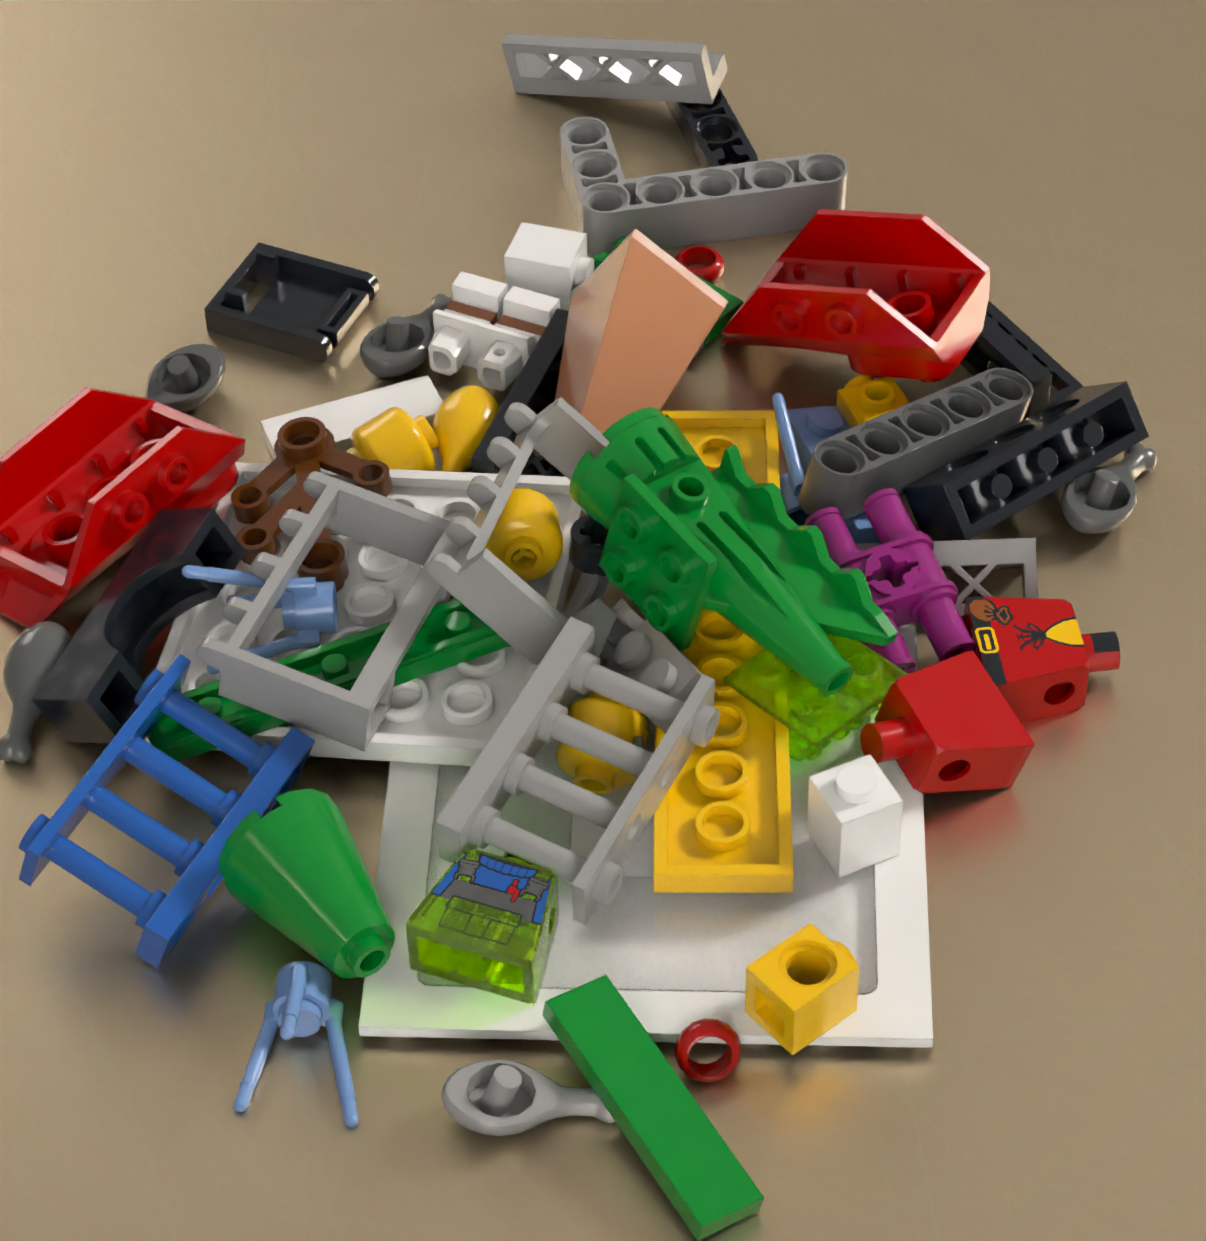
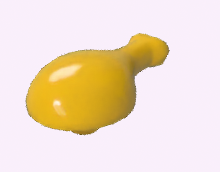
M477 385L461 387L452 392L439 406L433 420L432 429L439 441V446L436 447V450L442 460L441 471L465 472L472 466L471 458L500 409L495 398L483 387Z

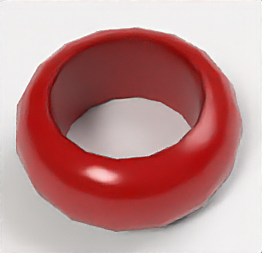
M700 245L690 246L681 250L674 258L693 274L711 284L717 283L723 276L724 260L720 253L713 248ZM702 264L709 267L702 269H694L688 266Z
M704 1018L692 1022L682 1030L676 1040L675 1058L678 1067L687 1077L698 1082H715L724 1079L734 1071L740 1061L741 1043L738 1034L729 1024L718 1019ZM717 1037L727 1043L724 1054L715 1062L700 1064L689 1058L693 1045L701 1039Z

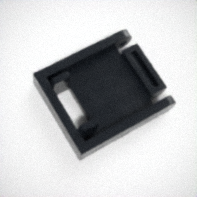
M258 242L204 308L207 331L323 363L367 308L369 301L373 300L379 292V282L373 274ZM258 283L270 286L271 288L254 309L249 312L247 296Z

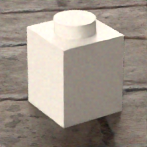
M521 222L504 255L505 284H508V291L512 286L559 298L560 309L569 311L570 297L573 289L582 284L595 269L594 259L587 257L586 233Z
M871 754L809 776L807 832L838 878L899 855L903 799Z

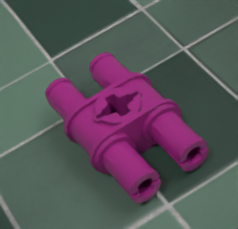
M894 488L882 489L873 493L865 500L863 512L881 544L866 550H858L838 508H823L814 512L806 519V525H816L822 531L829 557L840 568H858L865 575L873 602L886 614L898 631L896 640L887 646L854 640L862 643L883 687H890L898 678L916 671V663L897 627L913 622L921 623L939 662L964 652H975L976 644L955 606L958 600L957 587L955 583L947 580L933 553L934 542L931 537L922 531L916 530L897 490Z

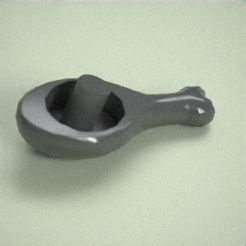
M439 293L431 299L430 306L420 314L406 317H389L386 323L371 330L364 337L360 346V356L364 366L375 376L390 378L409 373L421 365L429 355L428 346L433 338V312L436 309L444 311L453 297H447L445 294Z
M192 344L169 353L152 368L147 381L145 398L152 399L182 413L202 406L217 392L223 381L226 370L223 354L216 347L207 344Z
M1137 443L1124 451V459L1117 465L1093 468L1067 483L1061 499L1062 512L1070 526L1081 533L1099 534L1113 530L1125 522L1135 509L1138 495L1134 480L1141 473L1148 472L1156 466V452L1151 448H1145L1141 443Z
M42 621L26 628L17 636L5 656L2 674L3 683L12 702L13 711L7 733L0 739V760L26 763L33 754L31 736L38 717L43 713L31 699L73 638L58 623Z

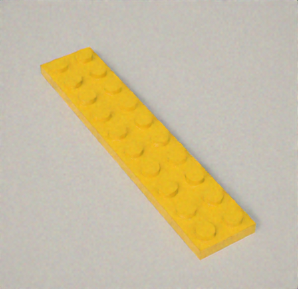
M774 410L661 411L665 416L667 414L673 419L709 471L720 467L726 448L736 445L739 449L746 474L756 484L774 483L780 489L778 426ZM702 609L691 645L682 652L702 674L715 679L714 708L720 710V718L709 743L705 747L695 746L654 813V893H793L794 871L786 665L717 612ZM655 724L654 751L666 734Z

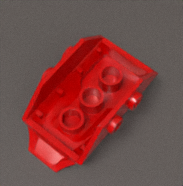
M819 209L780 255L721 331L725 338L720 344L723 346L754 345L798 348L847 355L851 369L859 374L869 375L873 378L893 377L917 379L926 383L938 382L948 377L961 363L983 330L990 295V267L924 214Z
M89 387L84 388L0 457V615L25 628L38 622L47 621L85 586L133 548L159 510L211 508L237 484L239 473L235 462L244 455L245 439L149 398Z

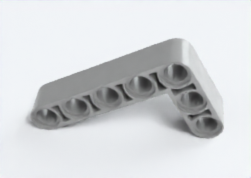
M577 117L565 122L560 128L563 184L577 230L587 234V252L592 255H597L604 251L607 254H611L614 251L612 249L614 247L613 243L623 235H629L635 228L664 250L800 231L819 209L846 210L848 164L836 154L827 152L811 153L625 179L609 128L605 122L593 117Z

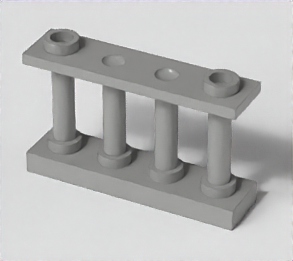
M570 617L436 819L439 857L456 864L465 855L466 851H468L466 859L469 860L477 847L485 849L490 844L572 882L573 920L586 925L599 903L607 906L615 897L624 875L622 865L695 746L705 747L711 740L720 718V710L714 708L715 679L702 674L687 700L683 702L601 666L600 658L595 656L594 626ZM591 690L668 724L670 727L654 753L568 716V706L577 692L585 694ZM557 740L638 776L623 803L619 805L535 767V757L544 743L552 745ZM525 792L606 830L587 859L502 820L501 810L511 794L519 796Z

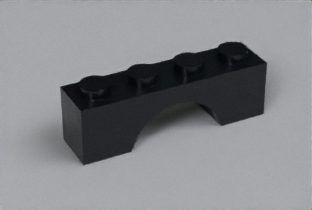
M213 508L159 510L31 699L67 742L110 743L139 707V705L134 703V700L144 683L140 677V666L152 641L170 622L182 613L201 603L217 598L225 585L224 583L186 578L182 575V568L186 565L235 570L246 553L245 549Z

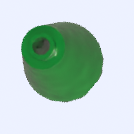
M309 788L288 791L275 797L281 806L262 818L256 810L246 816L227 838L218 860L219 872L225 878L224 885L228 892L339 977H367L379 971L390 957V951L395 941V933L339 806L333 802L327 793Z

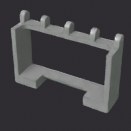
M559 397L539 414L533 412L523 403H512L504 419L506 424L518 435L514 443L505 437H495L492 439L487 449V455L500 468V471L494 482L485 476H475L471 480L467 488V494L481 509L474 522L464 516H455L451 519L446 529V534L460 548V551L455 560L445 553L433 555L427 567L428 574L532 664L539 665L570 617L594 626L595 656L599 657L617 617V614L601 601L609 583L607 576L582 572L564 614H562L485 546L533 449L571 480L575 467L587 450L596 458L610 442L562 397Z
M314 471L308 475L303 483L305 492L309 496L318 499L310 513L305 514L294 509H288L279 520L280 529L285 534L294 537L282 557L261 552L257 554L251 564L252 572L260 579L266 581L254 601L251 602L234 596L230 597L223 607L222 613L229 622L238 625L230 639L225 643L211 637H206L196 649V655L203 663L220 670L218 695L365 752L391 707L395 671L431 609L436 605L451 601L454 597L428 574V564L433 555L437 553H445L455 560L460 548L446 534V529L450 523L449 520L324 473ZM324 528L423 566L350 691L247 651Z

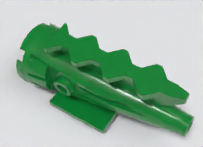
M648 407L632 412L611 425L602 434L610 443L602 449L596 458L587 450L575 467L569 485L570 496L586 514L609 530L599 566L605 572L608 580L615 587L620 588L645 614L651 626L657 631L663 632L681 651L690 647L702 609L712 610L812 684L824 697H829L837 693L848 683L854 669L843 659L826 634L887 646L896 640L898 631L886 614L873 602L865 575L858 568H840L829 557L822 531L816 525L798 526L787 515L780 489L774 483L756 484L746 474L739 449L736 445L726 448L720 467L709 471L673 419L667 414L665 416L657 408Z

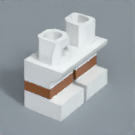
M461 271L452 284L453 298L444 311L436 309L433 312L434 336L428 346L430 368L432 371L451 376L453 373H457L462 365L477 369L478 379L484 386L504 391L513 380L518 378L556 309H560V299L512 286L508 291V284Z

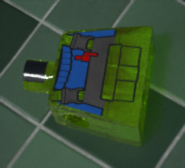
M473 848L462 851L411 914L406 923L410 969L535 1005L541 990L558 924V877L551 870L537 867L507 852L503 856H498Z

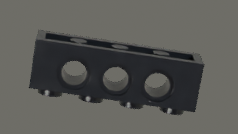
M1127 381L1084 386L902 489L919 530L930 536L933 541L970 540L1146 439L1149 435Z

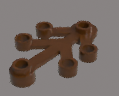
M299 417L286 422L279 429L277 440L274 444L276 458L250 483L239 486L231 494L235 518L241 523L252 524L242 528L236 535V539L246 551L241 560L251 565L257 554L261 552L276 555L277 549L274 539L282 532L279 527V520L286 510L294 509L305 514L310 513L318 499L309 496L305 492L303 483L311 472H321L322 468L354 480V485L387 497L392 491V481L388 466L381 461H366L336 448L333 434L316 418ZM296 473L297 484L271 507L268 496ZM324 528L297 570L298 578L316 577V582L334 581L337 593L344 586L349 574V568L343 546L339 542L331 540L330 530Z

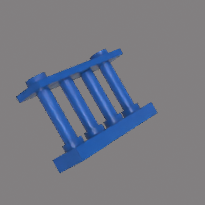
M179 654L165 673L155 669L147 677L134 700V703L139 705V707L54 815L48 818L44 814H40L31 824L19 844V849L25 852L19 880L31 886L50 861L138 917L135 924L141 927L143 931L135 955L157 969L223 881L224 877L219 872L218 860L227 838L239 823L254 810L257 811L261 818L275 810L279 804L275 797L288 792L305 767L315 743L314 739L292 726L278 747L270 741L266 742L263 746L182 694L181 691L191 660L182 654ZM165 714L248 767L247 775L253 780L242 795L234 789L227 794L146 742L145 738ZM129 762L211 815L210 823L217 827V829L205 844L197 838L190 843L106 788L124 765ZM91 811L176 866L173 873L179 876L180 879L168 895L160 889L151 893L69 840L68 837L85 815Z

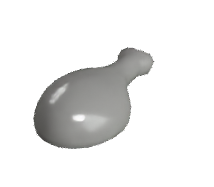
M483 1060L463 1066L447 1078L442 1088V1102L448 1115L463 1127L484 1135H514L530 1130L545 1121L569 1116L595 1117L607 1123L615 1122L593 1088L562 1086L539 1071L523 1063L511 1060Z

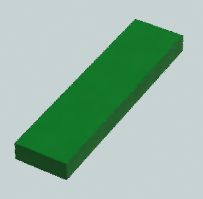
M607 975L545 1001L542 1016L697 1241L760 1211L764 1196Z

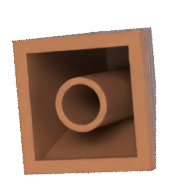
M635 228L571 296L555 400L562 397L602 434L615 422L632 412L648 407L661 410L723 312L728 300Z

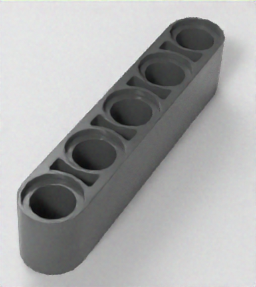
M1007 368L988 369L821 440L814 447L798 496L799 506L809 516L823 508L836 507L839 509L843 520H847L862 513L865 500L877 491L894 488L899 496L904 494L903 487L1023 421L1034 392L1032 384L1026 377L1016 371Z

